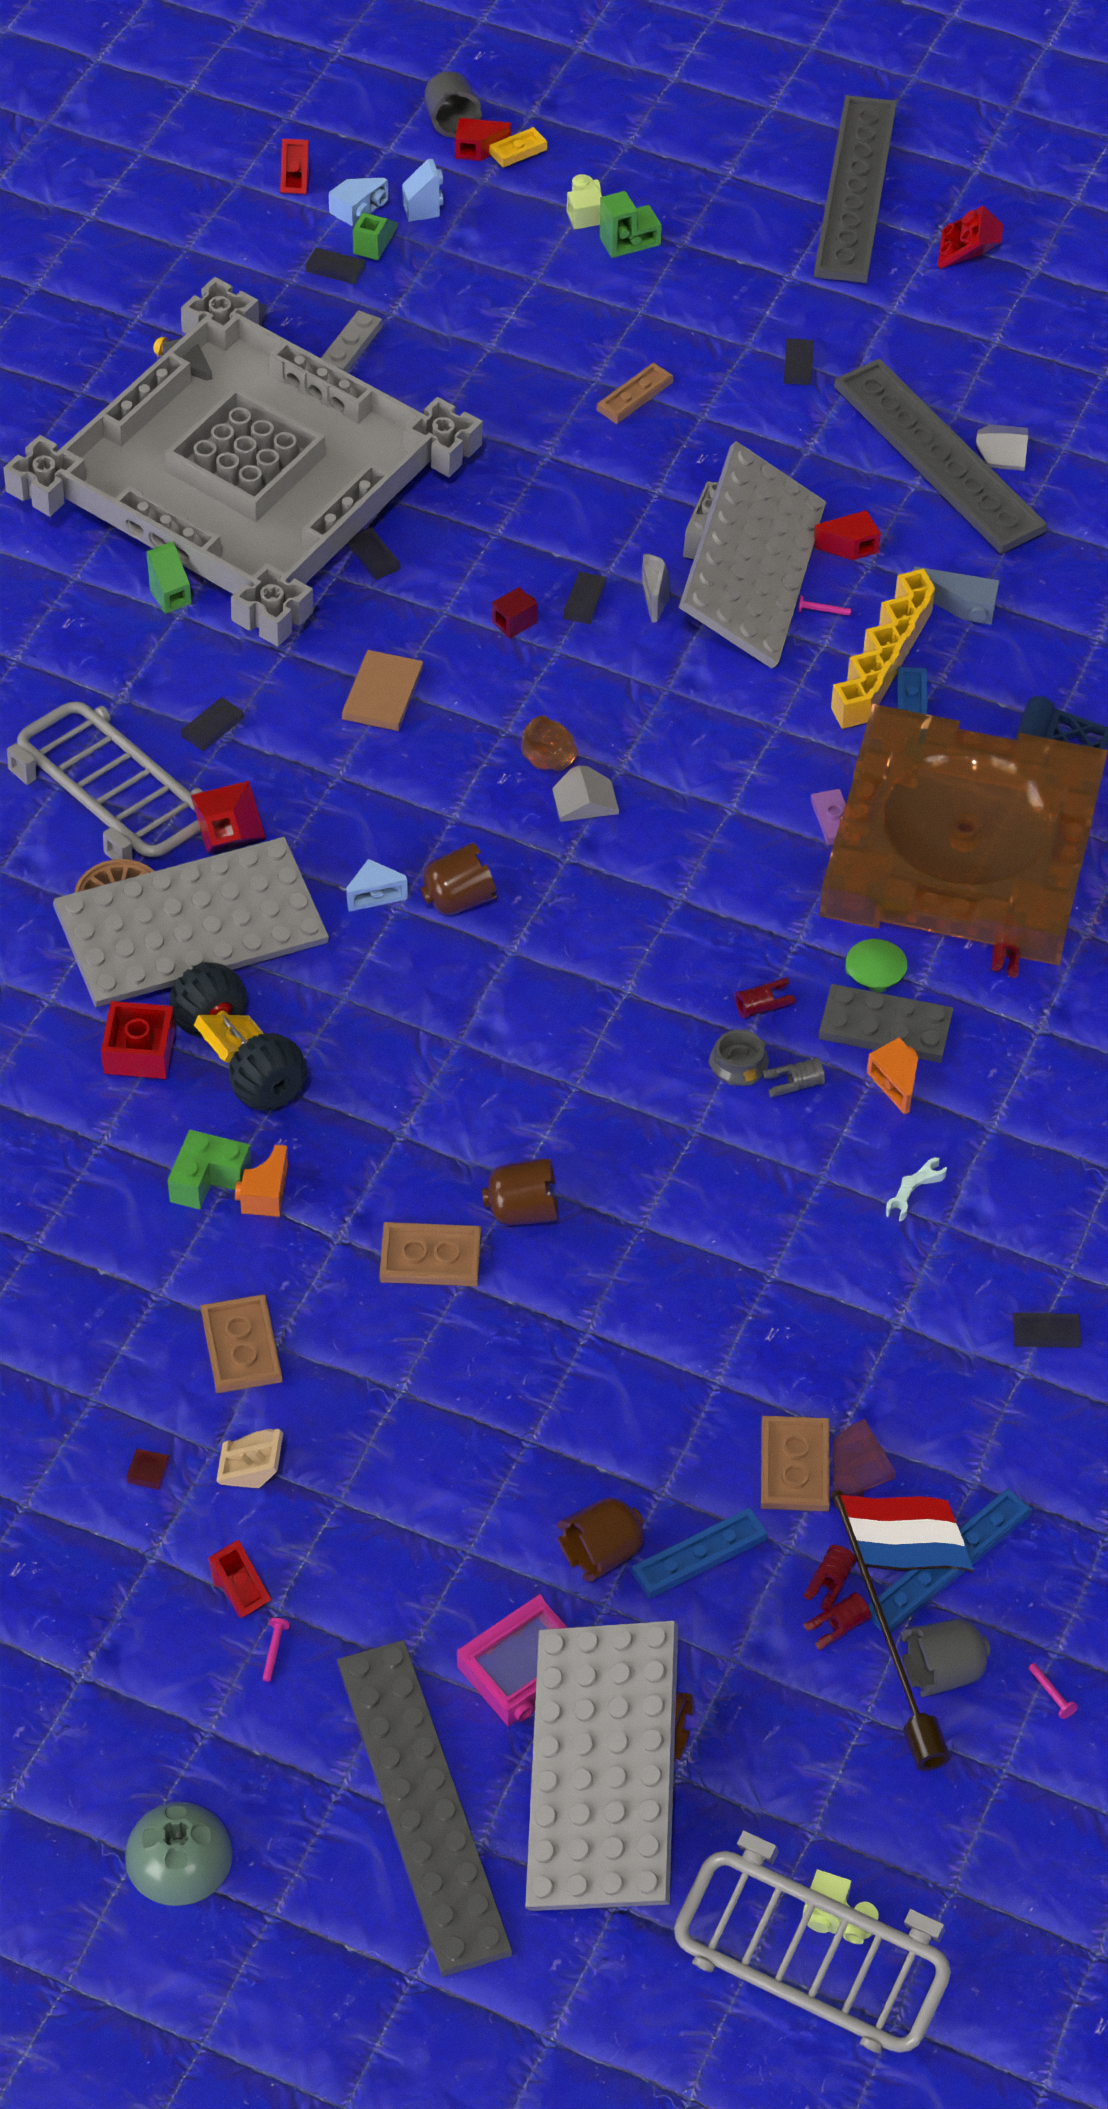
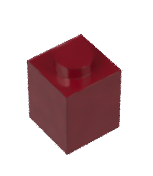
M518 587L492 602V623L510 639L537 623L538 604L532 595H528Z

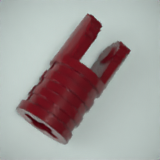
M1005 921L998 923L994 927L991 970L995 972L1000 971L1005 963L1004 958L1006 956V958H1009L1006 972L1008 977L1011 976L1013 978H1016L1019 972L1022 929L1018 924Z
M788 978L764 983L752 989H745V991L735 992V1003L740 1016L744 1019L750 1015L753 1016L757 1013L772 1011L795 1004L796 999L794 995H786L774 999L772 991L781 990L790 984Z
M839 1545L829 1546L827 1554L822 1560L823 1562L820 1563L803 1594L805 1598L811 1600L818 1593L820 1586L829 1589L820 1606L824 1611L833 1606L844 1586V1581H846L848 1574L857 1561L851 1551Z
M853 1592L849 1595V1598H845L841 1603L834 1605L833 1608L829 1607L803 1625L809 1631L821 1626L822 1622L828 1621L834 1632L822 1636L815 1643L818 1650H822L846 1635L847 1631H851L855 1626L862 1624L863 1621L867 1622L870 1620L871 1612L865 1600L858 1593Z

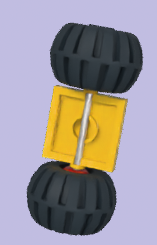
M205 962L194 965L193 969H187L183 972V976L179 977L174 983L175 986L172 987L170 994V1006H173L175 1022L188 1034L199 1038L203 1037L217 1052L221 1060L230 1063L229 1082L238 1099L251 1108L263 1111L281 1108L287 1105L289 1100L292 1101L297 1096V1092H301L307 1076L306 1060L298 1045L283 1035L263 1033L249 1015H243L247 1002L246 990L241 978L230 968L223 964Z

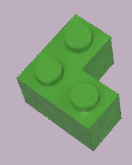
M626 191L600 197L599 238L611 258L661 245L662 224L650 205L636 208Z
M189 1129L168 1177L170 1202L201 1210L211 1185L235 1190L236 1182L243 1179L244 1169H252L250 1144Z

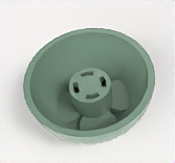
M170 1802L147 1812L132 1829L125 1851L126 1870L136 1889L152 1901L171 1906L193 1904L214 1893L226 1879L233 1859L230 1836L220 1819L208 1809L190 1802Z

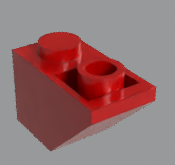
M459 118L455 135V159L482 161L492 156L489 153V145L510 137L511 123Z
M865 510L816 524L813 546L815 549L856 560L879 553L881 532L868 511Z

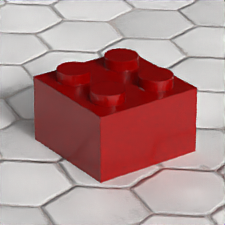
M111 1001L101 1047L103 1073L166 1079L176 1029L173 1006Z

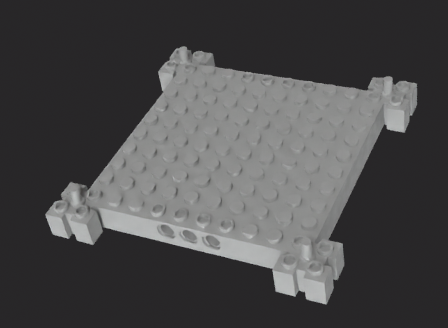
M214 277L201 289L202 298L194 295L181 307L182 332L186 333V335L61 449L58 450L56 443L41 435L34 439L25 448V458L17 455L3 467L6 492L22 501L32 498V507L48 516H52L65 504V498L153 549L173 542L183 566L233 594L231 596L232 621L249 631L258 627L259 637L278 647L292 634V625L300 626L313 613V588L307 586L306 583L430 461L431 468L450 477L462 465L463 457L469 458L482 445L483 421L465 411L460 416L455 414V406L439 397H436L424 409V414L260 326L259 300L243 291H240L237 295L233 294L232 285ZM197 344H199L212 371V380L206 381L192 376L190 362L182 358Z

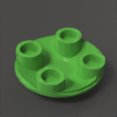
M867 939L855 944L849 950L846 956L845 971L856 982L869 987L872 992L882 993L886 991L887 987L895 985L904 977L907 971V958L897 945L889 941Z

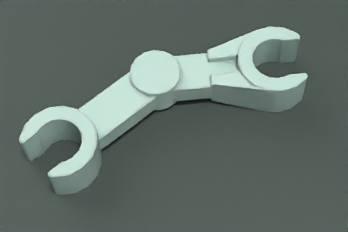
M931 1158L917 1173L902 1178L897 1196L887 1202V1217H889L890 1211L893 1208L901 1209L899 1221L904 1220L907 1216V1201L911 1192L922 1184L940 1182L945 1179L947 1167L940 1171L932 1170L939 1166L940 1158Z

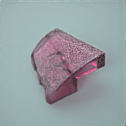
M865 1419L851 1425L833 1440L834 1490H841L844 1495L864 1497L865 1490L895 1479V1470ZM833 1500V1505L835 1508H838L836 1501Z

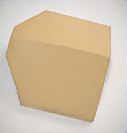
M265 1429L250 1433L233 1442L231 1440L223 1442L216 1481L220 1485L259 1489L278 1470L283 1432L280 1429Z

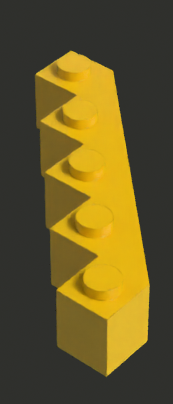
M924 568L897 575L895 599L881 602L879 626L865 630L863 653L849 657L847 681L833 684L831 709L842 729L867 723L871 720L894 680L898 667L902 666L933 610L935 587Z

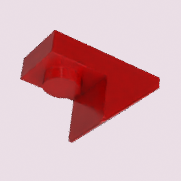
M282 139L280 193L307 194L310 177L309 140Z
M238 1539L208 1557L213 1583L215 1586L223 1588L238 1617H245L271 1600Z

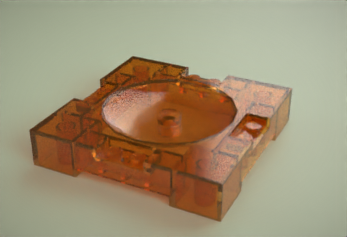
M872 704L854 769L851 789L843 817H841L822 884L819 916L878 929L881 922L993 945L1006 942L1015 945L1019 949L1020 958L1060 966L1103 782L1108 750L1019 733L1018 740L960 729V721ZM1007 949L1006 955L1012 956V950Z

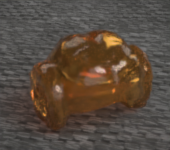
M540 715L532 719L524 731H522V754L537 769L549 770L553 768L555 771H561L572 764L578 755V748L575 745L572 734L562 724L550 720L546 715Z

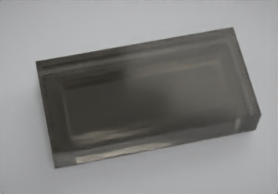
M317 247L306 263V272L352 284L358 282L366 268V260Z
M786 338L784 383L811 385L814 340Z
M373 528L357 533L347 543L375 580L400 570V562Z
M579 571L563 611V619L591 624L604 592L607 577Z
M221 697L181 730V735L188 742L204 751L244 719V713L241 709Z
M1013 1313L1014 1347L1080 1348L1079 1314Z

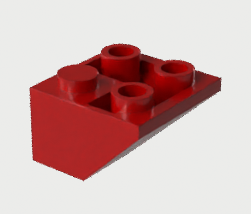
M984 205L974 211H969L958 221L949 223L942 230L938 267L942 269L974 258L1002 242L1003 224Z
M249 781L191 795L207 853L266 838Z

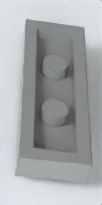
M358 310L321 359L348 372L382 328V318Z

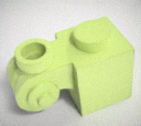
M584 174L573 177L572 191L567 192V214L574 230L600 225V197H602L600 183L598 179L593 180L590 176Z
M817 1869L810 1888L849 1906L847 1901L852 1880ZM806 1902L803 1909V1915L808 1906V1903ZM860 1902L855 1906V1910L878 1920L879 1914L873 1904ZM815 1907L807 1925L819 1933L831 1932L836 1934L842 1919ZM848 1923L843 1938L853 1944H863L864 1940L873 1934Z

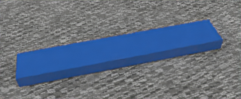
M1009 1488L959 1528L972 1565L1032 1515L1033 1509ZM949 1568L909 1570L878 1596L890 1633L892 1634L962 1575L965 1570ZM871 1602L868 1604L871 1612L870 1621L882 1631L873 1603Z

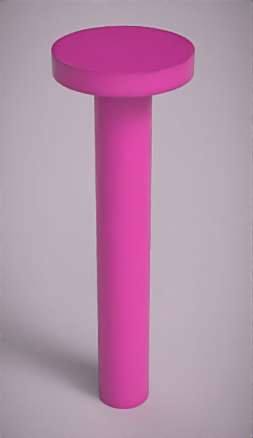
M800 596L799 613H801L802 608L850 616V608L803 601L804 596Z
M271 1618L269 1621V1625L274 1628L262 1678L266 1682H270L282 1631L290 1627V1623L281 1618Z
M1035 1663L1029 1666L1028 1669L1061 1708L1058 1713L1061 1719L1070 1717L1077 1710V1704L1075 1702L1067 1703Z

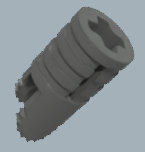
M818 1057L763 1071L765 1079H774L783 1075H787L788 1084L777 1085L768 1090L770 1098L796 1092L799 1089L825 1084L824 1070Z

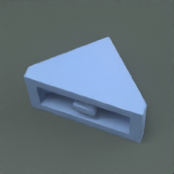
M368 859L346 888L348 911L408 899L406 875Z

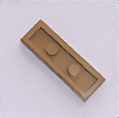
M653 362L598 402L597 411L618 424L673 383V375Z

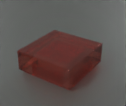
M136 1448L127 1474V1483L160 1490L170 1462L169 1455Z

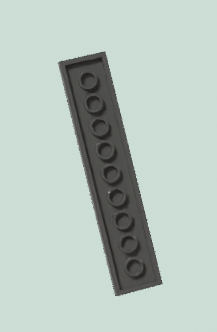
M845 95L816 256L814 277L867 283L897 101Z
M880 358L835 379L834 387L1000 554L1046 532L1047 523Z
M398 1641L337 1659V1666L441 1977L511 1957L512 1950L405 1641Z

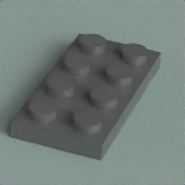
M831 984L818 1039L877 1050L900 1037L907 1046H911L915 1050L918 1059L942 1063L954 1007Z

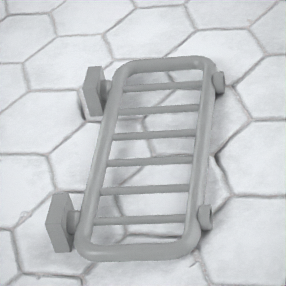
M77 701L63 704L26 726L19 733L17 743L7 748L8 769L26 785L36 780V765H38L109 827L103 832L104 853L112 860H132V849H135L143 856L160 857L201 832L198 820H196L160 844L148 845L140 839L141 836L187 807L195 811L191 795L203 791L197 787L190 792L109 723L111 719L110 714L103 706H99L94 710L85 703ZM70 714H81L88 720L40 750L36 749L29 742L31 737ZM92 724L107 736L58 767L43 755ZM110 741H113L126 752L78 783L63 772L69 766ZM130 757L145 768V770L97 800L81 788ZM148 774H152L164 785V787L116 817L101 805ZM168 790L184 802L136 833H133L121 822L122 819Z
M744 1830L737 1842L740 1850L744 1851L742 1856L729 1851H721L712 1854L705 1860L681 1908L674 1927L675 1939L680 1948L688 1954L695 1956L692 1962L693 1965L709 1973H712L715 1967L722 1969L862 2037L859 2043L861 2046L877 2054H880L882 2047L901 2053L911 2051L920 2044L950 1979V1964L946 1956L936 1947L929 1945L931 1940L940 1943L945 1932L944 1924L910 1909L904 1921L906 1928L911 1930L909 1935L762 1866L764 1861L773 1865L779 1850L776 1845ZM726 1865L742 1872V1875L709 1945L706 1946L691 1938L689 1926L714 1872L720 1866ZM751 1876L774 1887L775 1890L742 1962H739L716 1951L715 1948L748 1877ZM784 1892L808 1903V1906L775 1978L748 1966L776 1903L781 1893ZM816 1907L842 1919L811 1989L806 1994L781 1981ZM848 1923L875 1935V1938L842 2010H839L816 1999L815 1995ZM884 1939L909 1951L878 2022L876 2026H873L848 2013L881 1940ZM918 1955L933 1963L936 1974L911 2031L905 2037H896L882 2029L915 1956Z

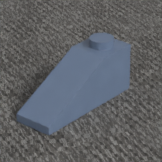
M914 566L913 571L923 568ZM924 568L935 587L934 604L962 620L992 625L1000 580Z

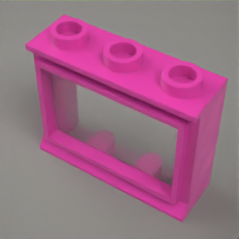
M541 1594L457 1650V1668L508 1727L516 1721L522 1722L526 1720L535 1710L539 1630L568 1628L546 1604Z

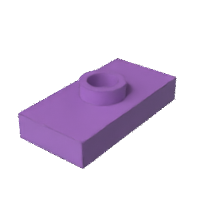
M835 789L811 794V803L827 846L856 840L857 832L841 790Z

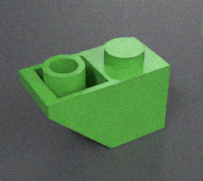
M362 213L353 228V254L379 260L398 228V222Z
M170 542L146 551L150 592L165 614L192 604L190 583L175 544Z

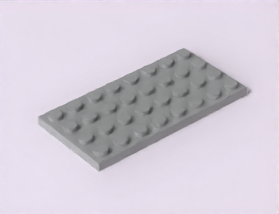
M735 441L729 448L678 608L770 668L775 667L781 657L814 545V528L821 521L826 501L759 457L750 449Z
M285 837L57 897L53 901L54 909L95 1008L110 1004L111 1001L118 1002L175 986L174 983L179 977L183 976V972L187 969H193L194 965L213 962L223 964L233 970L326 944L329 938Z
M675 1621L539 1630L525 1904L529 1911L670 1904L678 1625Z

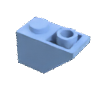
M433 158L427 159L402 184L403 207L409 222L440 217V205H443V194L441 189H439V185H443V176L441 169H436Z
M386 178L346 179L329 192V213L354 227L362 213L371 214L388 201V180Z

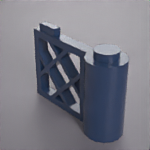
M1034 696L1027 701L1012 742V748L1021 758L1031 759L1040 756L1073 768L1072 772L1089 777L1091 774L1096 776L1108 741V727L1056 709L1051 700L1042 696ZM1058 720L1070 724L1073 730L1063 733L1057 724ZM1092 732L1103 737L1101 740L1091 743L1086 733ZM1078 736L1083 746L1073 748L1068 739ZM1061 742L1066 751L1057 752L1049 749V745ZM1089 752L1094 763L1085 762L1078 755Z

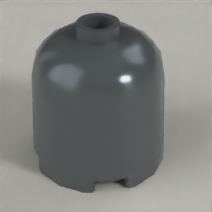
M453 71L441 72L427 83L424 91L425 104L436 131L443 136L455 137L459 118L481 119V104L468 79L462 74Z
M953 1619L904 1630L901 1638L904 1642L908 1641V1654L902 1655L905 1672L912 1688L920 1687V1697H927L972 1684L978 1681L986 1670L987 1656L990 1655L988 1639L981 1635L974 1624L965 1619Z

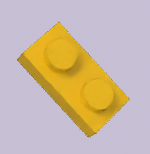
M534 127L489 145V153L503 168L547 150V141Z

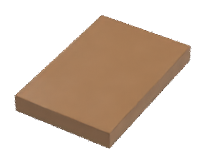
M367 650L343 708L342 719L399 731L423 671V661Z
M384 1222L379 1274L380 1282L478 1287L481 1226Z
M265 1294L200 1305L217 1394L282 1382V1374Z
M762 1416L761 1509L829 1511V1418Z

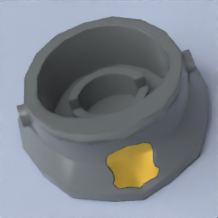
M737 1029L721 1035L711 1051L708 1062L713 1073L729 1085L750 1086L764 1076V1070H768L769 1057L765 1049L766 1043L764 1040L762 1041L756 1034L750 1031Z

